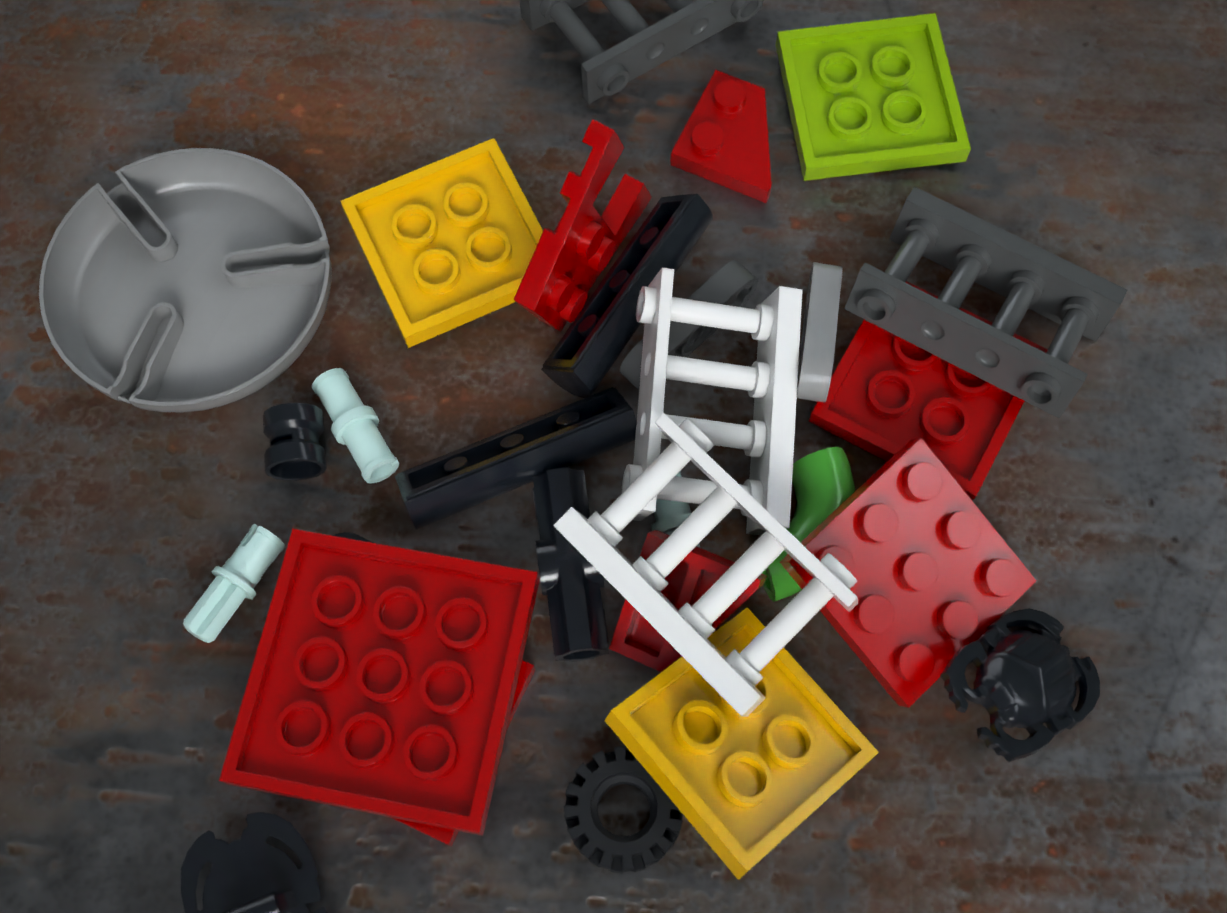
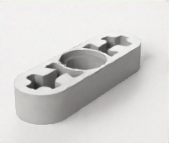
M816 262L812 264L799 353L798 399L823 403L827 400L834 363L842 266Z

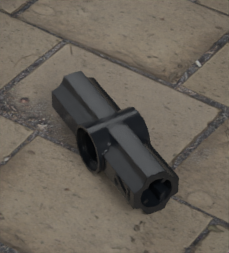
M568 467L547 470L545 473L533 477V496L540 540L536 541L542 595H547L554 656L556 661L577 662L591 660L598 656L609 654L605 610L602 606L600 588H604V578L553 526L571 507L583 514L587 519L590 517L584 470H572Z

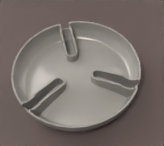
M188 148L158 153L137 160L115 171L122 183L106 193L97 183L74 204L57 227L42 263L39 281L40 310L50 341L64 362L90 386L112 399L124 401L144 410L178 413L208 410L236 402L259 391L284 373L299 358L320 326L327 308L332 281L329 243L324 226L317 210L304 191L287 175L262 160L246 154L215 148Z

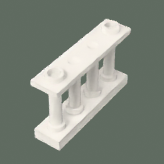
M662 267L648 287L642 286L637 301V322L645 324L633 464H627L625 468L622 493L660 455L661 438L668 439L655 423L663 414L666 379L746 390L749 397L754 398L753 420H750L748 425L666 415L677 426L687 418L715 446L744 449L745 455L751 456L750 478L743 485H739L782 526L788 529L790 528L803 289L779 286L761 304H758L755 309L672 297L674 269ZM670 321L751 333L752 339L758 340L757 361L750 367L668 355ZM675 476L633 520L641 521L656 512L657 499L701 504L718 486L709 480ZM738 505L734 507V509H740L743 516H747L746 534L762 535L765 532Z
M663 413L655 423L664 436L672 443L601 515L595 511L587 519L583 514L571 507L553 526L741 716H749L766 698L755 687L763 679L759 672L832 597L850 612L858 604V597L850 590L856 584L857 579L829 553L819 561L707 454L714 444L690 420L686 418L677 426ZM691 460L718 487L646 560L640 556L632 564L615 547L623 539L619 533ZM738 505L765 532L693 606L686 602L678 610L661 593L669 584L665 578ZM785 550L813 579L740 653L734 649L725 657L707 639L715 631V628L712 626L713 622Z

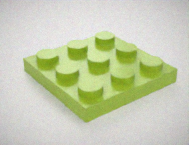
M936 13L777 32L776 50L804 181L966 162L971 147Z

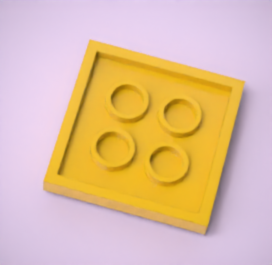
M495 138L340 201L408 348L515 303L514 297L543 233V229Z
M747 607L712 633L707 639L727 657L734 649L740 653L765 626ZM784 647L759 672L763 679L755 687L766 698L749 716H741L682 656L613 708L605 719L608 726L738 880L879 753Z

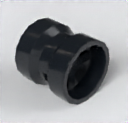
M285 403L270 407L264 411L263 433L270 439V447L264 454L265 472L268 476L280 480L297 481L311 479L325 473L327 469L326 451L319 445V437L325 430L322 409L306 403Z

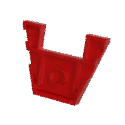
M592 119L582 140L583 143L593 147L580 175L573 171L568 172L560 194L568 203L567 208L554 231L544 228L514 297V301L541 322L559 332L562 331L567 322H574L586 303L588 291L652 198L644 183L624 174L602 216L594 208V201L624 150V146L615 130Z

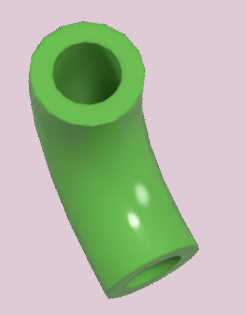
M830 447L822 449L793 463L792 484L797 504L794 517L790 522V528L787 530L799 542L803 541L855 492L850 463L843 448ZM785 550L762 572V574L767 575L763 587L773 602L792 596L802 590L780 564V561L788 554Z

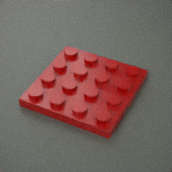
M292 529L219 781L228 785L483 836L540 583L538 572Z

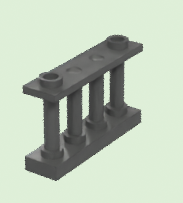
M519 0L521 17L532 31L548 22H555L585 60L581 64L583 98L588 104L605 95L611 96L618 93L633 79L730 25L749 20L763 7V0H697L695 2L692 0H664L674 13L649 26L629 0H601L630 36V38L604 51L573 11L574 8L589 0Z
M914 187L903 205L889 240L901 245L885 272L864 263L844 309L1060 418L1088 375L1068 364L1082 335L1095 342L1097 341L1121 305L1127 289ZM922 256L953 271L938 298L905 283ZM974 282L1006 297L992 325L959 310ZM1027 309L1060 324L1046 353L1013 337Z

